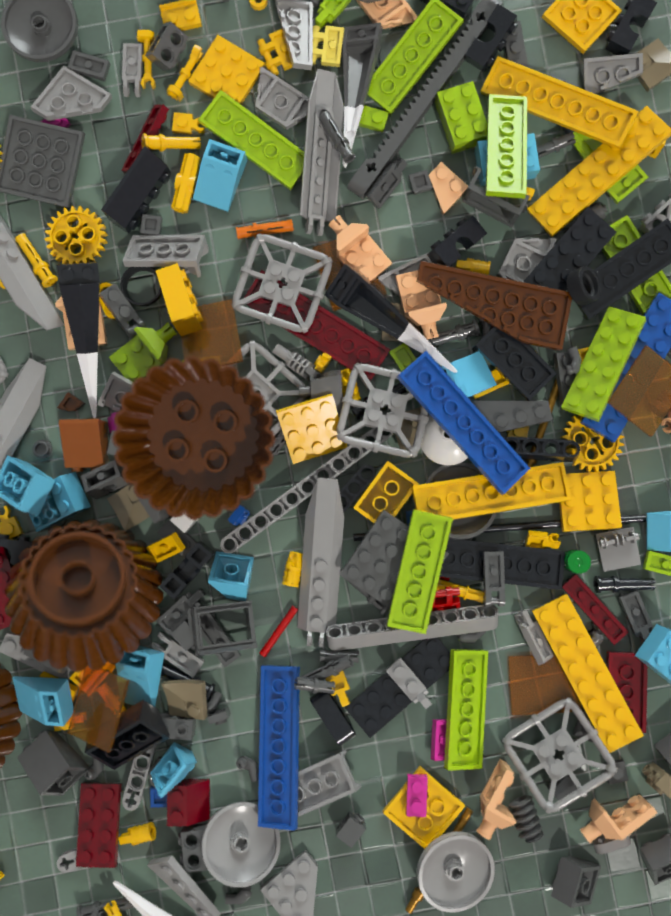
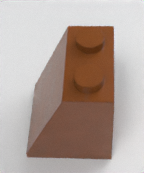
M100 419L59 420L65 468H70L71 472H83V468H91L92 471L108 463V422Z

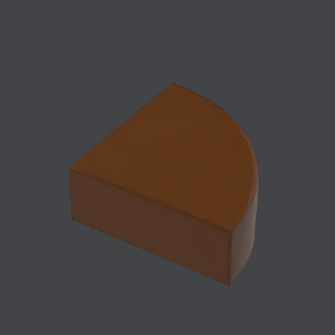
M68 392L57 408L71 412L80 409L85 403Z

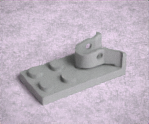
M132 235L123 258V264L125 267H168L178 263L181 270L184 269L183 267L188 268L185 269L186 274L191 273L199 278L201 277L199 262L201 257L208 253L209 247L205 235Z
M346 749L298 771V817L352 794L362 787L361 784L355 783L346 762Z

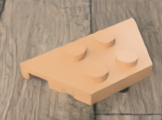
M356 0L373 23H381L383 29L413 24L418 17L406 0H380L372 3Z

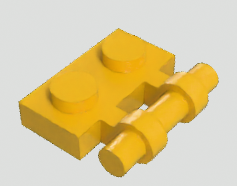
M282 29L269 34L271 42L265 43L264 39H260L257 42L260 47L259 52L265 58L267 70L276 76L279 74L277 67L282 65L284 71L293 68ZM275 50L278 57L272 58L270 52Z

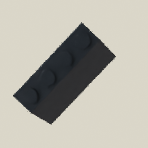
M144 146L101 209L110 222L128 234L135 230L139 224L138 220L149 210L151 201L158 197L162 185L169 181L171 172L168 166Z
M142 700L88 733L85 753L115 770L169 739L170 734L159 710L145 700Z

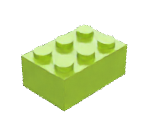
M473 81L437 92L435 105L452 154L474 148L478 141L487 140V120Z

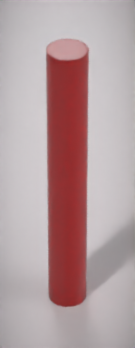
M293 605L259 652L260 655L263 657L267 656L299 610Z

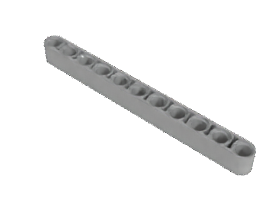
M372 428L359 439L364 440L367 437H372L376 440L378 429ZM390 432L387 436L382 435L380 444L388 440L393 433ZM349 445L225 536L220 543L221 549L225 553L237 551L313 494L320 471H327L329 474L328 478L335 479L373 450ZM352 448L358 449L359 457L351 458L349 450ZM337 459L344 462V467L341 470L333 467V463ZM305 482L313 484V490L309 493L304 492L302 489ZM290 493H295L298 497L295 504H290L287 501V496ZM276 504L282 508V512L278 516L272 513V507ZM259 516L266 518V525L263 527L258 526L256 523ZM244 527L251 531L249 538H244L241 535V530ZM227 539H232L235 542V547L231 550L225 545Z

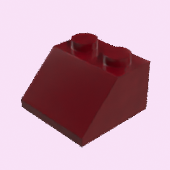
M183 779L167 793V826H190L210 819V779Z

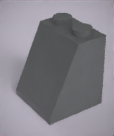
M45 730L38 734L37 739L32 744L26 746L17 757L40 795L63 796L89 769V765L57 731Z

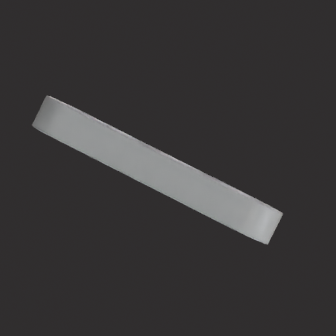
M157 746L133 760L122 799L123 807L126 810H135L142 801L149 769L151 768ZM138 758H146L148 765L140 767L137 762ZM135 776L140 777L142 785L135 786L132 778ZM133 791H136L134 801L137 802H134L132 805L128 799L132 796Z

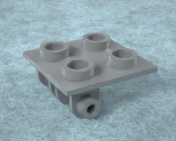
M634 527L596 534L603 572L641 565L637 540L640 538L639 534L635 533Z

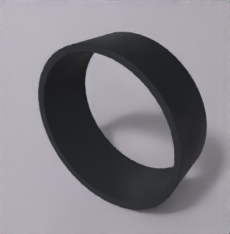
M153 267L128 268L120 282L121 291L125 298L139 306L154 304L162 294L161 287L156 297L151 301L136 303L130 298L127 285L129 279L135 273L149 271L157 276L156 269Z

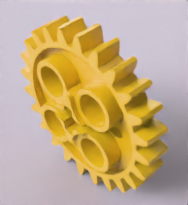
M71 206V211L64 208V214L57 211L58 218L51 217L54 223H47L51 230L45 231L50 236L45 238V241L50 243L46 247L52 250L50 254L53 257L56 256L55 260L58 262L62 261V264L89 263L90 260L96 262L95 256L102 257L99 251H105L102 244H108L104 239L108 234L103 231L106 229V226L101 224L103 221L100 217L97 218L98 215L95 212L91 213L89 208H86L84 211L81 206L76 211L74 206ZM79 221L76 227H72L73 222ZM93 232L92 238L86 239L87 234ZM66 235V240L60 242V238ZM81 247V251L74 254L75 249Z
M572 416L573 422H566L569 428L562 429L566 435L560 436L561 439L575 441L577 434L582 437V443L579 444V457L572 463V466L579 464V470H583L586 466V472H591L592 467L594 472H598L599 467L602 470H606V464L613 466L612 460H619L616 454L622 453L618 448L624 446V444L619 442V439H623L624 436L619 435L614 443L609 441V446L606 448L602 444L603 436L591 431V429L580 423L583 416ZM591 438L595 439L593 441L594 444H590ZM567 448L565 450L566 453H568L569 455H574L576 453L575 449L573 448ZM589 449L594 452V458L592 460L589 459L587 456V451Z

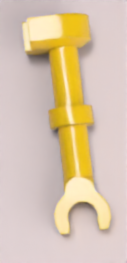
M137 30L138 42L144 43V54L142 55L144 76L140 81L141 86L145 89V84L151 82L152 88L155 89L156 83L152 78V61L145 56L151 46V42L155 39V33L151 30Z
M194 45L187 64L179 72L180 76L174 85L170 84L166 90L168 96L180 102L182 101L183 93L181 88L186 79L190 78V72L195 64L203 56L201 47Z

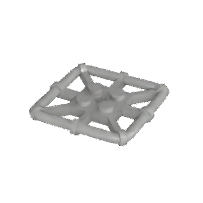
M257 234V237L251 244L245 264L240 269L241 275L233 295L232 308L242 314L265 321V324L268 325L274 324L294 332H308L313 323L320 300L324 298L323 292L332 268L333 261L331 257L300 246L295 241L292 243L271 235ZM265 242L291 250L287 263L284 264L273 260ZM259 245H261L269 261L265 274L251 270ZM296 252L321 261L304 270L292 266ZM324 268L316 291L302 287L305 276ZM248 275L262 280L258 292L240 300ZM285 279V282L288 283L287 286L279 288L277 282ZM299 293L313 297L305 322L295 305ZM261 297L273 301L268 314L244 306ZM278 303L291 307L299 325L274 317Z
M250 340L221 368L229 365L234 367L250 350L251 371L245 377L252 381L253 391L256 392L258 390L264 397V410H268L278 419L272 404L279 397L300 396L299 390L279 391L270 382L281 372L298 389L299 386L306 385L285 367L286 364L276 359L255 340ZM255 350L276 368L267 378L256 370ZM299 397L293 405L305 402L308 399V397ZM279 419L270 429L274 435L281 430Z
M356 363L349 376L345 397H342L341 403L343 405L337 425L336 437L344 443L371 449L375 453L379 451L405 458H415L421 447L425 425L429 421V417H427L428 412L423 406L420 415L405 412L407 401L414 396L411 393L402 395L392 392L394 381L398 379L397 376L401 373L397 369L392 368L391 370L370 364ZM364 371L390 377L387 391L374 388ZM358 375L369 391L367 403L352 399ZM350 406L365 409L363 420L344 430ZM387 406L390 413L387 412L386 415H383L380 408ZM403 419L418 422L413 447L401 431ZM364 426L378 429L375 442L350 437L349 435ZM382 432L396 433L406 450L380 444Z
M569 697L557 701L537 715L534 713L531 715L532 718L509 731L505 738H502L505 751L520 773V779L525 781L540 807L548 814L561 810L582 796L583 798L586 797L588 792L609 780L618 770L613 757L598 736L599 732L597 729L592 727L580 707ZM565 707L561 729L549 736L541 721ZM570 708L587 732L586 735L575 742L566 730ZM536 724L545 739L535 745L513 740ZM591 738L607 762V765L585 759L577 746ZM512 745L533 750L540 763L527 771ZM555 749L564 751L565 754L562 755L563 760L560 761L559 758L554 759ZM584 764L606 770L583 786L573 773L574 770ZM542 768L546 770L551 778L548 801L544 799L531 778L532 774ZM569 774L578 789L553 804L556 782Z

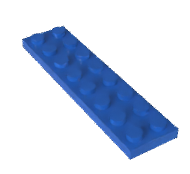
M659 292L655 295L643 315L646 317V322L600 421L597 422L585 417L580 421L581 424L612 443L616 442L671 349V299Z
M427 351L397 376L400 382L501 495L505 494L530 469Z
M261 665L258 827L292 831L298 829L300 690L294 689V683H297L295 678H300V667Z

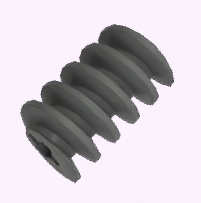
M530 795L516 798L509 803V807L515 808L511 813L512 815H518L515 817L516 823H521L516 826L518 831H522L518 835L519 838H525L527 843H534L544 837V832L539 823L540 819L536 815L535 803L531 800L532 796Z

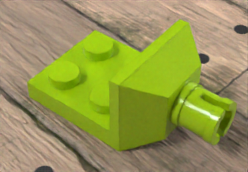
M168 322L157 331L153 328H134L138 335L109 357L125 378L132 382L140 377L146 378L148 369L153 366H162L167 361L168 346L166 343L177 335Z

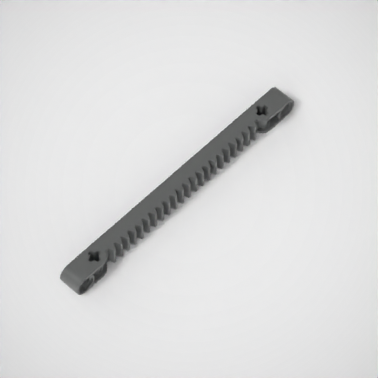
M481 0L473 10L469 24H466L465 30L461 31L456 42H453L452 48H449L447 54H444L443 60L439 61V66L435 67L434 72H431L430 78L426 79V84H423L421 90H418L417 96L413 97V102H410L408 108H405L404 115H400V120L396 121L395 127L392 126L391 133H387V138L383 139L382 145H378V151H374L373 158L366 159L347 186L348 190L361 199L366 197V193L384 169L391 163L433 105L437 92L444 90L465 61V54L475 38L480 40L488 29L487 20L497 4L503 6L501 1Z

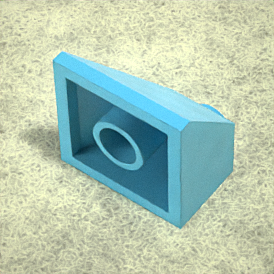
M216 551L208 583L226 598L246 601L254 557Z
M176 742L170 746L150 772L160 797L165 796L182 781L197 763L193 752Z

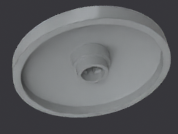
M251 802L228 804L219 809L210 818L204 829L201 840L203 861L208 871L219 882L231 887L251 886L265 878L276 864L281 845L279 829L258 827L257 804Z
M450 832L433 840L423 851L417 865V882L424 898L433 907L444 912H461L478 904L490 890L495 874L494 860L487 846L478 837L466 832Z

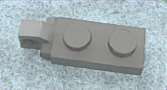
M523 610L515 614L516 622L538 665L544 664L554 657L537 621L534 622L531 619L528 611Z
M401 657L386 669V672L415 704L420 702L425 709L432 705L431 701L426 697L429 693L426 686Z

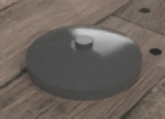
M9 0L2 13L1 29L6 42L17 55L32 62H48L61 57L71 48L78 33V18L69 0Z
M461 462L451 466L443 465L436 469L424 484L483 474L476 466L469 463ZM496 513L453 520L449 538L465 540L481 534L492 524Z

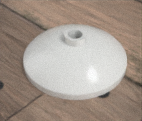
M431 415L427 416L429 421L425 425L421 449L431 461L440 465L451 466L465 461L468 457L450 437L446 438L444 436L445 431Z

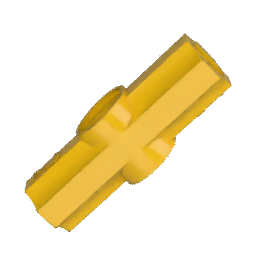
M184 154L180 173H177L175 178V194L171 209L178 213H188L192 194L195 191L201 158L195 154Z

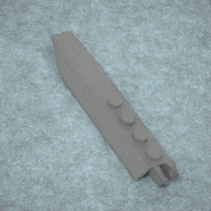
M317 69L308 100L299 214L307 219L305 225L306 234H311L313 220L318 221L317 236H322L324 222H331L333 219L336 221L341 154L335 150L334 142L319 120V116L324 111H329L342 135L344 123V104L336 73Z
M0 214L1 282L15 305L45 330L48 331L63 326L64 324L50 295L42 286L38 275L34 274L32 265L19 244L15 241V237Z
M31 358L28 359L0 399V470L7 455L13 456L40 407L47 366Z
M317 479L305 516L297 628L308 631L307 646L312 644V632H320L318 644L319 647H323L324 633H326L329 626L336 624L344 529V512L338 479Z

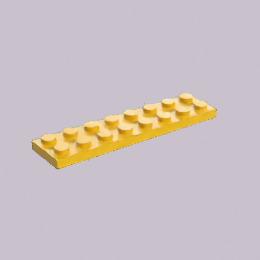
M497 56L481 88V94L488 97L489 94L527 97L528 113L619 150L639 112L500 56Z
M648 106L644 107L638 113L620 150L604 143L601 144L528 207L527 212L553 237L671 136V128Z
M564 462L530 467L503 495L494 488L484 475L411 487L416 510L452 517L453 520L572 500Z
M564 594L532 610L594 729H597L599 732L598 736L609 753L643 737L642 731L569 596Z

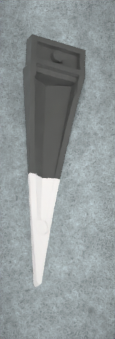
M381 23L345 27L342 42L344 137L348 139L351 150L381 48L380 40L383 29ZM343 159L342 164L346 168L348 163H345Z

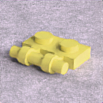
M313 26V65L316 64L317 58H322L321 65L340 67L344 37L343 27L325 26V33L320 32L319 26ZM319 42H324L323 49H318Z

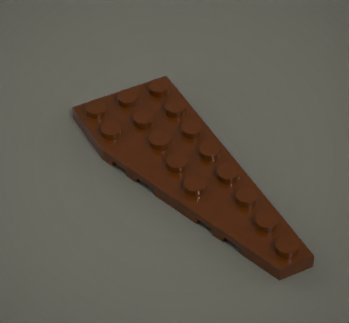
M420 262L416 282L522 343L559 351L563 349L572 302L569 292L444 265Z

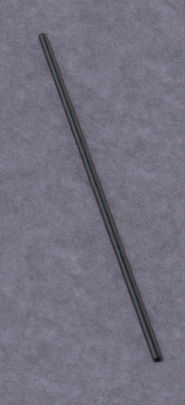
M646 514L621 516L622 524L646 522ZM561 520L492 524L482 533L562 528ZM367 533L353 534L354 541H362Z

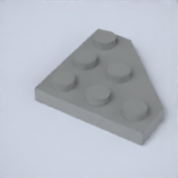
M63 66L31 105V109L34 113L48 121L99 113L111 101L112 95Z
M305 849L261 886L260 891L280 916H313L318 864Z

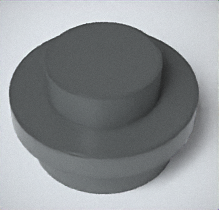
M38 440L34 443L32 450L37 458L45 459L51 455L52 445L47 440Z

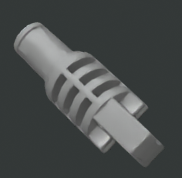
M279 343L273 349L272 353L284 360L287 367L306 379L308 376L320 374L313 369L315 365L299 353L291 352Z

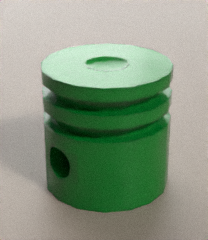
M574 549L565 552L564 568L566 570L582 574L590 568L591 559L586 552Z

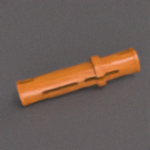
M292 219L264 224L253 223L250 226L236 227L238 239L256 238V235L259 233L261 235L294 231Z

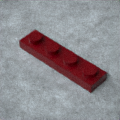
M164 104L153 106L121 170L125 174L142 151V134L158 136L160 126L166 121V114L169 110Z
M573 574L562 584V589L613 645L617 644L629 633L577 574Z

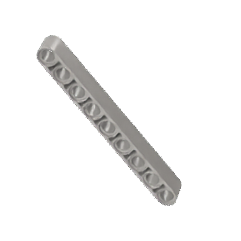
M478 605L433 611L430 615L426 634L388 627V618L335 624L329 626L326 630L327 642L331 650L340 651L490 631L498 627V608L495 605H491V607Z

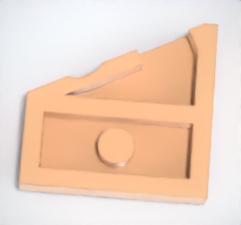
M442 162L429 174L434 195L441 207V213L444 215L468 190V185Z

